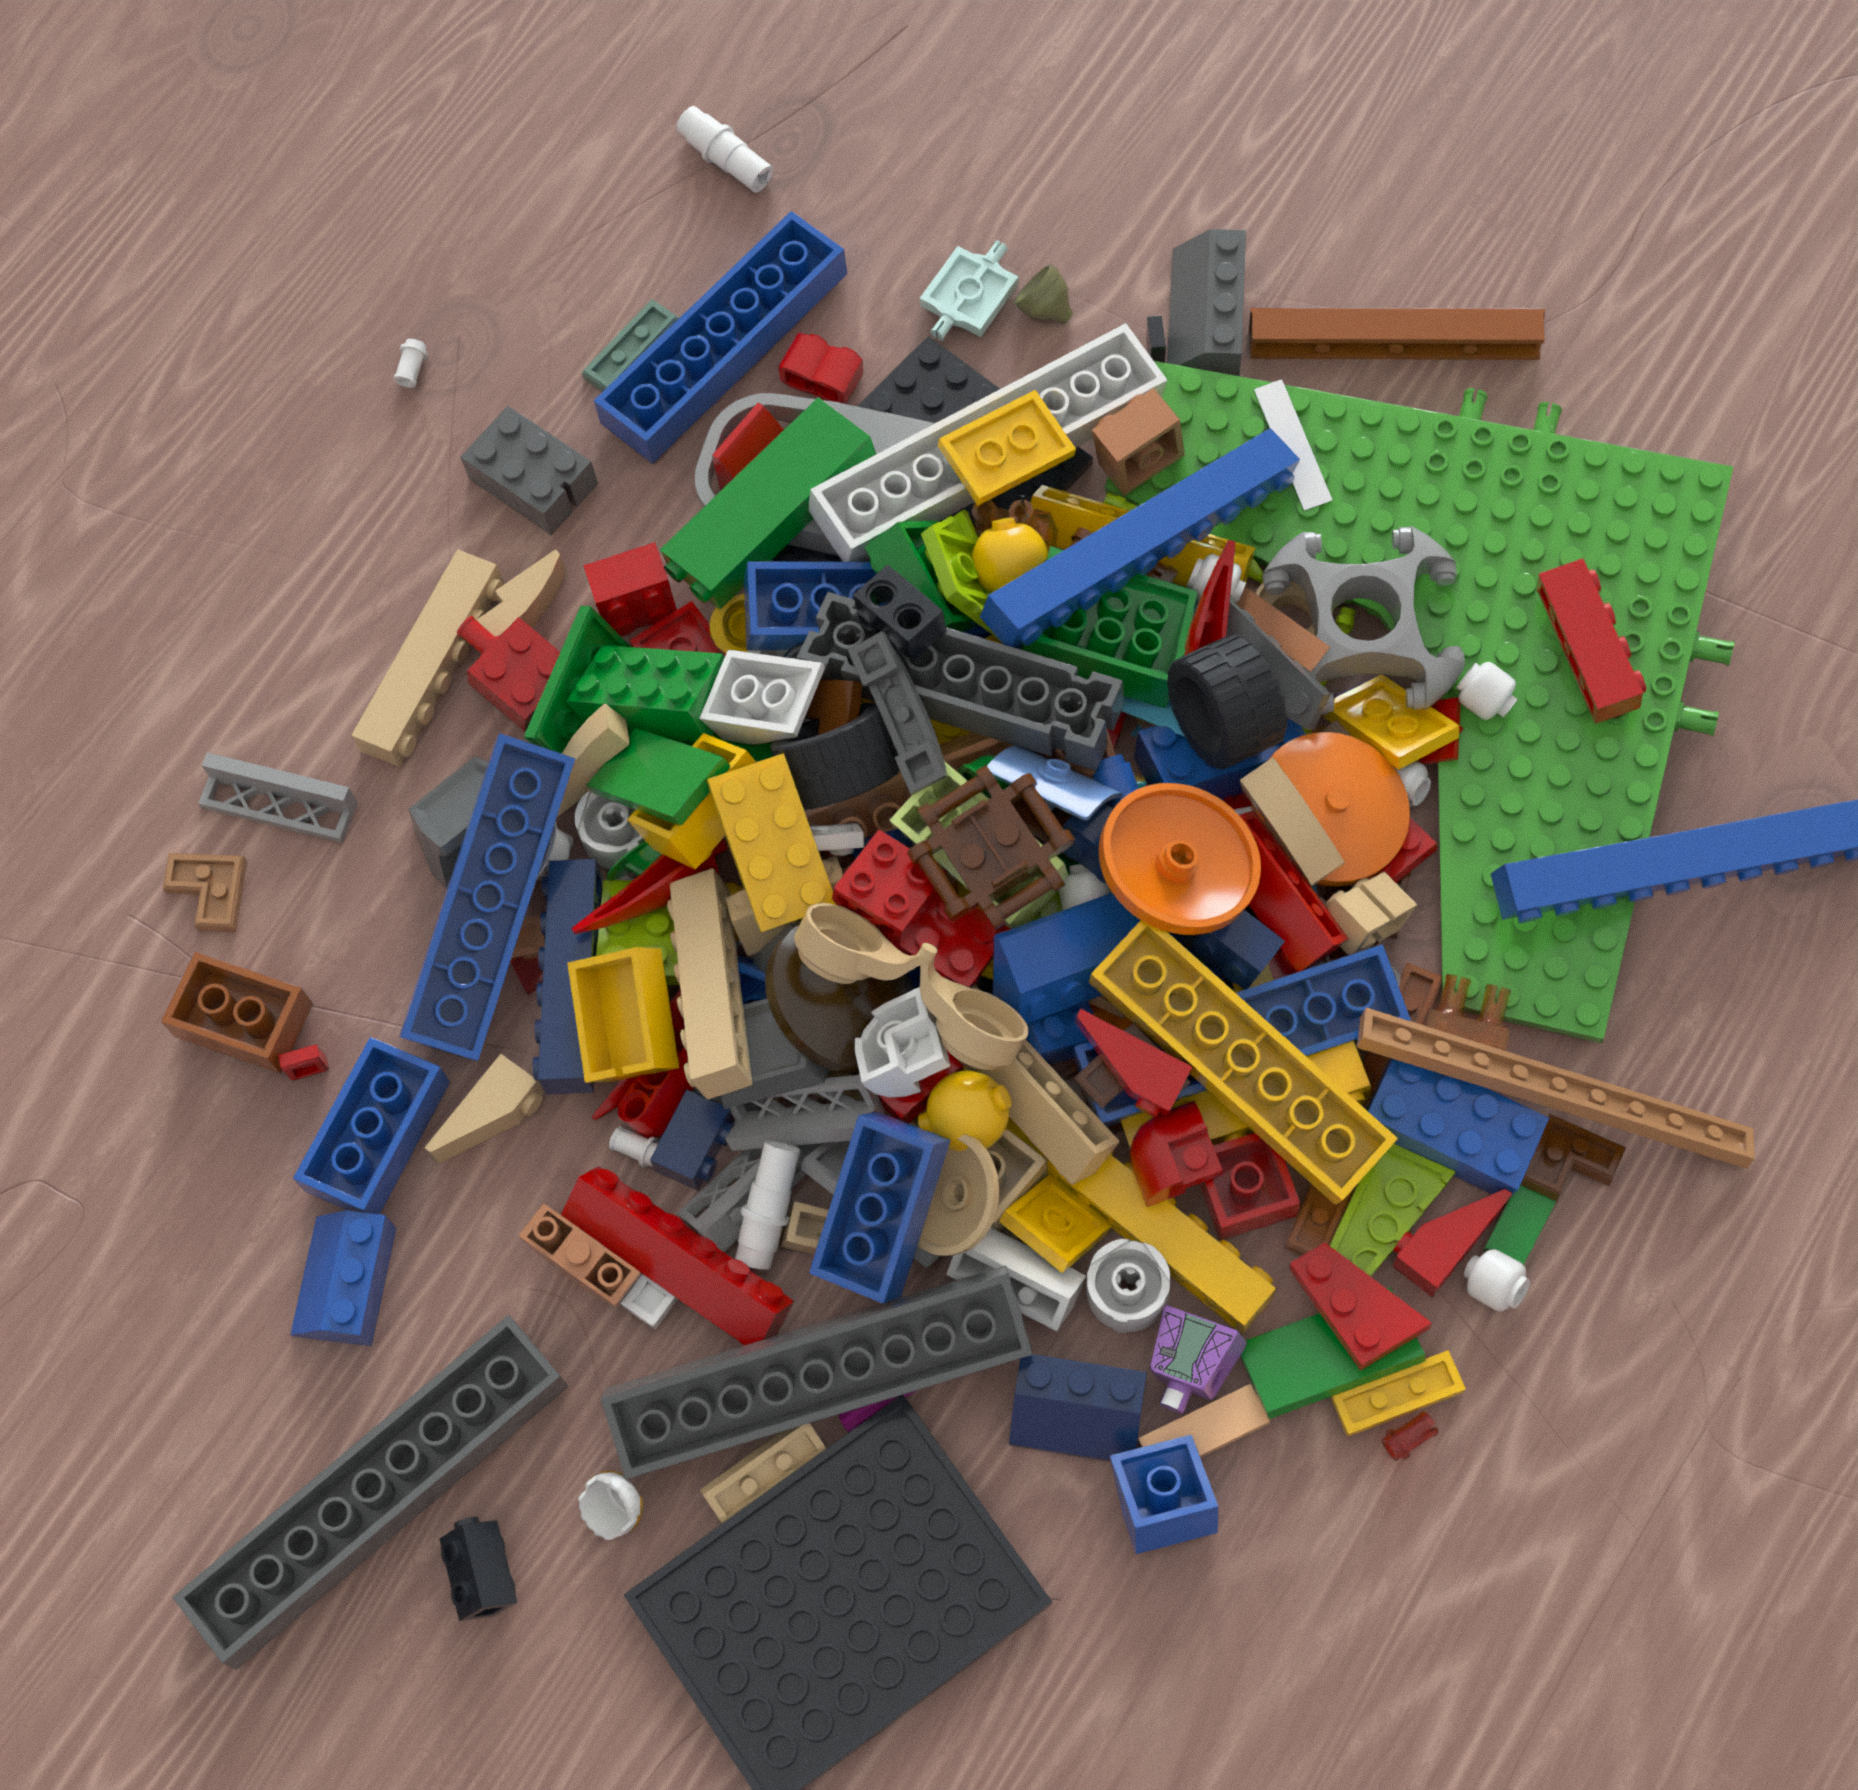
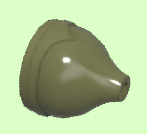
M1052 264L1042 268L1015 298L1014 304L1030 318L1054 320L1065 324L1073 316V312L1069 304L1068 286L1063 276L1059 273L1060 271Z

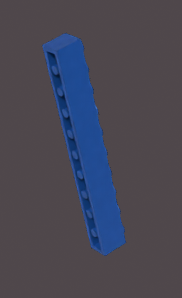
M1269 428L989 594L980 618L1004 645L1013 648L1022 643L1026 646L1030 645L1041 636L1045 629L1052 625L1055 628L1063 625L1073 612L1080 608H1083V610L1091 608L1098 602L1101 595L1110 590L1113 593L1119 591L1134 575L1138 573L1140 575L1147 574L1162 558L1166 556L1168 558L1175 557L1183 550L1187 543L1194 539L1197 542L1201 541L1220 523L1224 525L1229 524L1246 507H1257L1274 490L1278 492L1285 490L1295 479L1293 473L1300 458Z
M1858 799L1504 864L1490 873L1502 920L1517 917L1518 923H1526L1542 918L1543 912L1553 910L1556 916H1564L1579 911V906L1585 904H1592L1593 909H1601L1615 905L1617 898L1628 897L1630 902H1638L1652 898L1654 896L1653 892L1665 890L1666 895L1669 896L1690 890L1689 885L1701 883L1703 889L1723 885L1727 883L1726 878L1738 876L1739 882H1744L1762 877V871L1773 869L1775 875H1781L1798 870V864L1809 863L1810 868H1818L1834 863V858L1845 856L1846 862L1858 860Z

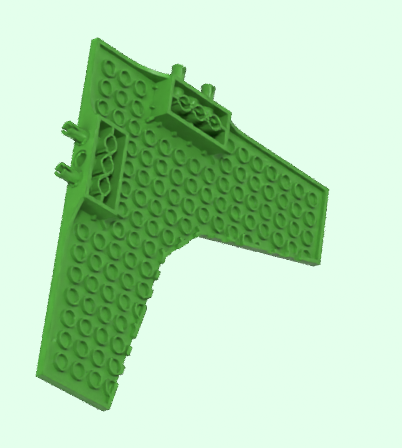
M1154 361L1167 379L1162 398L1180 419L1185 455L1125 496L1108 477L1105 485L1106 494L1111 492L1116 496L1120 495L1126 498L1127 502L1140 506L1268 430L1270 427L1254 389L1273 382ZM1285 385L1332 497V501L1304 510L1292 482L1281 492L1274 490L1269 493L1265 500L1257 507L1251 508L1248 506L1241 510L1240 514L1229 524H1218L1210 534L1256 547L1253 559L1265 567L1268 566L1282 547L1302 532L1321 534L1322 551L1321 553H1316V560L1336 564H1368L1406 556L1407 554H1399L1398 549H1393L1392 530H1397L1398 527L1412 526L1434 539L1455 560L1457 570L1455 583L1445 586L1438 585L1436 581L1430 579V574H1422L1416 578L1414 583L1413 606L1424 647L1429 654L1437 657L1444 648L1450 646L1461 647L1462 652H1464L1466 663L1464 670L1455 684L1439 700L1459 698L1461 691L1456 687L1473 664L1477 663L1481 666L1485 662H1491L1515 680L1516 687L1512 695L1517 698V701L1504 717L1496 714L1489 720L1481 719L1461 704L1460 725L1463 727V731L1459 733L1458 760L1438 762L1443 1007L1603 1043L1635 902H1630L1628 897L1617 898L1615 905L1601 909H1593L1592 904H1585L1579 906V911L1564 916H1556L1553 910L1543 912L1542 918L1526 923H1518L1517 917L1502 920L1490 873L1507 863L1649 838L1673 732H1677L1679 728L1714 736L1719 711L1714 712L1684 706L1681 696L1689 661L1693 662L1695 658L1729 666L1735 641L1700 636V631H1696L1733 466L1555 434L1559 417L1562 413V407L1556 403H1552L1549 416H1547L1549 402L1539 403L1533 430L1481 421L1488 395L1486 392L1478 389L1475 403H1473L1475 388L1464 391L1460 415L1454 416ZM1582 558L1588 570L1594 569L1601 584L1599 595L1603 604L1609 603L1616 618V625H1613L1618 637L1624 636L1631 651V658L1628 660L1633 671L1639 670L1646 685V692L1643 693L1640 709L1597 724L1594 723L1537 592L1539 573ZM1363 598L1344 602L1349 605L1353 603L1367 609V613L1379 618L1390 632L1395 628L1391 614L1383 605L1371 599Z

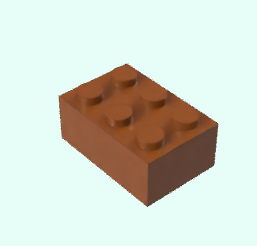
M195 951L161 1023L175 1038L281 1074L282 1069L278 1055L292 1051L313 1003L301 987Z

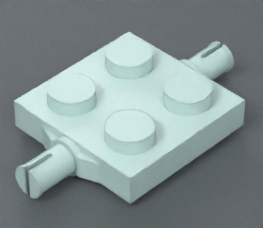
M995 241L986 255L973 254L957 246L920 297V306L940 317L933 329L930 330L931 335L935 339L938 337V340L942 341L954 325L982 337L1019 285L1018 276L1003 269L998 264L1003 255L1008 251L1007 246L1003 242L1000 245V241Z

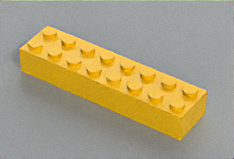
M1141 920L1091 973L1089 983L1135 1023L1167 1054L1192 1066L1190 1075L1334 1205L1343 1201L1398 1139L1167 931L1155 928Z

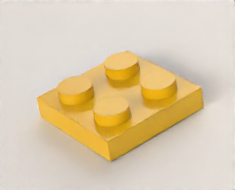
M1050 1174L1008 1207L999 1220L1001 1224L1061 1273L1065 1272L1106 1237L1112 1227L1109 1221Z

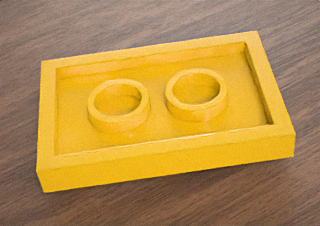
M1036 390L939 438L937 445L977 505L1073 457L1076 448Z
M1383 674L1334 698V712L1323 714L1325 719L1348 735L1378 750L1398 770L1459 738V725L1431 706L1425 710L1407 708L1405 701L1406 690Z

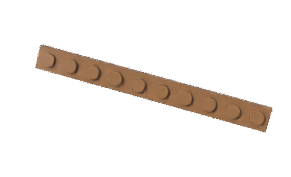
M1365 1008L1360 1017L1357 1048L1748 1169L1755 1159L1754 1128L1373 1009Z

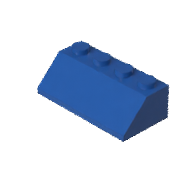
M1109 893L994 935L993 996L1015 1009L1022 1016L1026 1024L1101 996L1102 994L1089 983L1091 973L1141 920L1129 912L1113 893Z

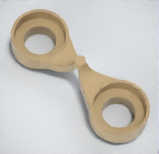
M817 903L807 909L794 935V942L799 950L800 959L813 972L833 982L850 984L869 977L880 980H894L921 965V998L927 1009L937 1018L936 1027L940 1034V1040L947 1051L960 1061L985 1070L1006 1066L1014 1061L1028 1036V1026L1022 1016L1010 1005L989 993L969 988L942 977L936 972L934 967V957L937 954V949L933 945L923 943L916 955L909 956L903 954L890 943L871 922L847 908L829 903Z

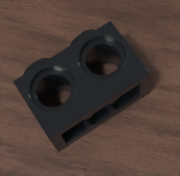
M886 565L853 594L857 609L855 615L861 625L869 631L875 629L878 633L884 632L897 654L902 652L912 662L947 632L943 610L889 565ZM889 602L885 606H877L880 603ZM910 625H917L913 629H904Z

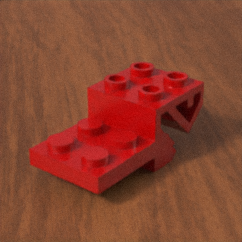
M878 830L833 888L832 900L836 905L847 908L871 922L903 954L913 956L919 952L923 943L933 945L937 949V954L934 957L936 972L952 982L972 988L994 958V935L1010 930V928L1003 925L996 930L986 914L978 908H975L958 920L950 921L944 912L946 906L919 864H913L907 855L910 848L883 831Z

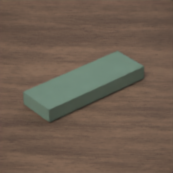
M651 299L582 371L583 379L603 392L668 330L679 317Z

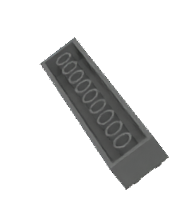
M1005 1265L884 1304L865 1308L608 1387L600 1399L625 1479H629L1033 1354L1009 1272Z
M506 1316L172 1598L222 1664L237 1670L569 1386L511 1316Z

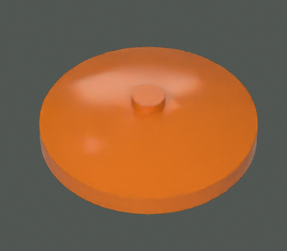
M1319 732L1303 735L1287 742L1269 758L1274 757L1345 862L1344 865L1316 883L1317 885L1340 887L1356 884L1363 878L1369 879L1378 874L1396 856L1408 832L1410 820L1409 800L1399 774L1378 750L1352 736L1332 732ZM1251 802L1252 811L1255 810L1258 816L1265 824L1264 818L1261 816V814L1258 812V810Z
M1159 783L1139 788L1128 794L1115 806L1100 835L1099 861L1103 876L1111 892L1134 916L1160 930L1183 935H1198L1219 930L1232 923L1241 915L1258 888L1261 861L1256 841L1250 829L1229 805L1218 797L1199 788L1178 783Z

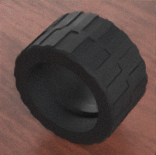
M1228 635L1171 663L1168 670L1167 687L1174 716L1190 746L1207 764L1223 770L1279 744L1284 739L1287 730V711L1283 694L1271 667L1258 649L1248 640L1238 635Z
M876 703L860 704L858 718L832 731L818 735L820 720H810L802 723L797 737L773 741L770 746L773 757L784 753L804 810L817 809L849 800L881 786L900 773L895 757L899 756Z

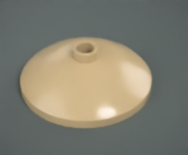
M966 1134L957 1139L968 1146L965 1151L956 1152L950 1149L947 1151L917 1245L924 1251L934 1255L954 1256L974 1248L985 1237L996 1215L999 1200V1183L995 1165L981 1142L975 1137Z

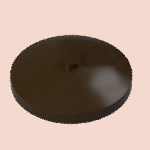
M798 925L778 942L768 961L765 977L766 994L772 1015L784 1036L805 1057L833 1071L852 1074L859 1073L855 1054V1038H861L864 1029L875 1017L871 1013L884 1003L914 990L909 974L907 972L894 980H880L869 977L850 984L837 983L825 979L809 969L800 959L799 950L794 942V935L799 927Z

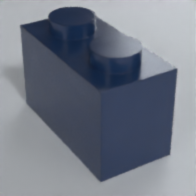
M686 1090L650 1159L655 1172L698 1191L703 1180L708 1182L713 1176L718 1162L715 1157L721 1145L725 1147L728 1145L726 1137L735 1125L733 1124L734 1119L730 1108L724 1109L723 1105Z

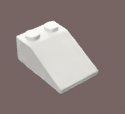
M728 650L699 719L719 737L727 741L756 745L797 737L826 666L820 662Z

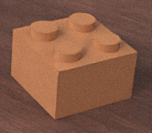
M1154 388L1145 394L1134 396L1126 407L1114 415L1103 417L1096 427L1092 429L1098 464L1123 496L1185 455L1180 419Z

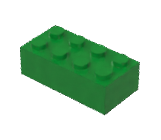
M601 645L566 701L582 725L603 704H606L626 719L628 735L634 728H638L671 740L696 742L703 733L709 736L714 734V731L699 718L725 656L720 653Z

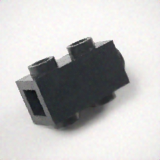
M469 1517L455 1522V1529L439 1538L441 1544V1557L446 1565L450 1581L451 1598L456 1606L459 1621L492 1617L518 1603L515 1594V1583L511 1577L505 1554V1543L500 1534L497 1520L480 1522L479 1517Z

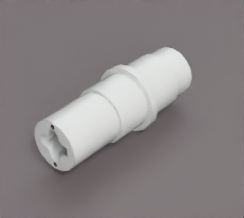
M695 106L689 107L680 116L676 125L677 132L691 146L702 153L703 160L708 163H714L724 172L730 173L755 193L761 191L769 183L773 175V167L748 148L747 144L734 134L733 129L729 125L720 124L712 116L702 112Z
M766 1140L764 1142L755 1181L752 1182L747 1204L743 1205L740 1211L743 1220L737 1240L739 1244L735 1259L744 1262L748 1267L764 1270L771 1268L774 1253L778 1249L783 1226L789 1223V1217L786 1214L792 1194L791 1186L801 1151L796 1146L773 1140Z

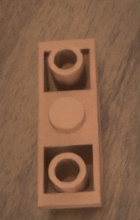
M545 1203L542 1204L518 1235L519 1238L559 1272L591 1295L614 1307L620 1303L641 1275L637 1269Z

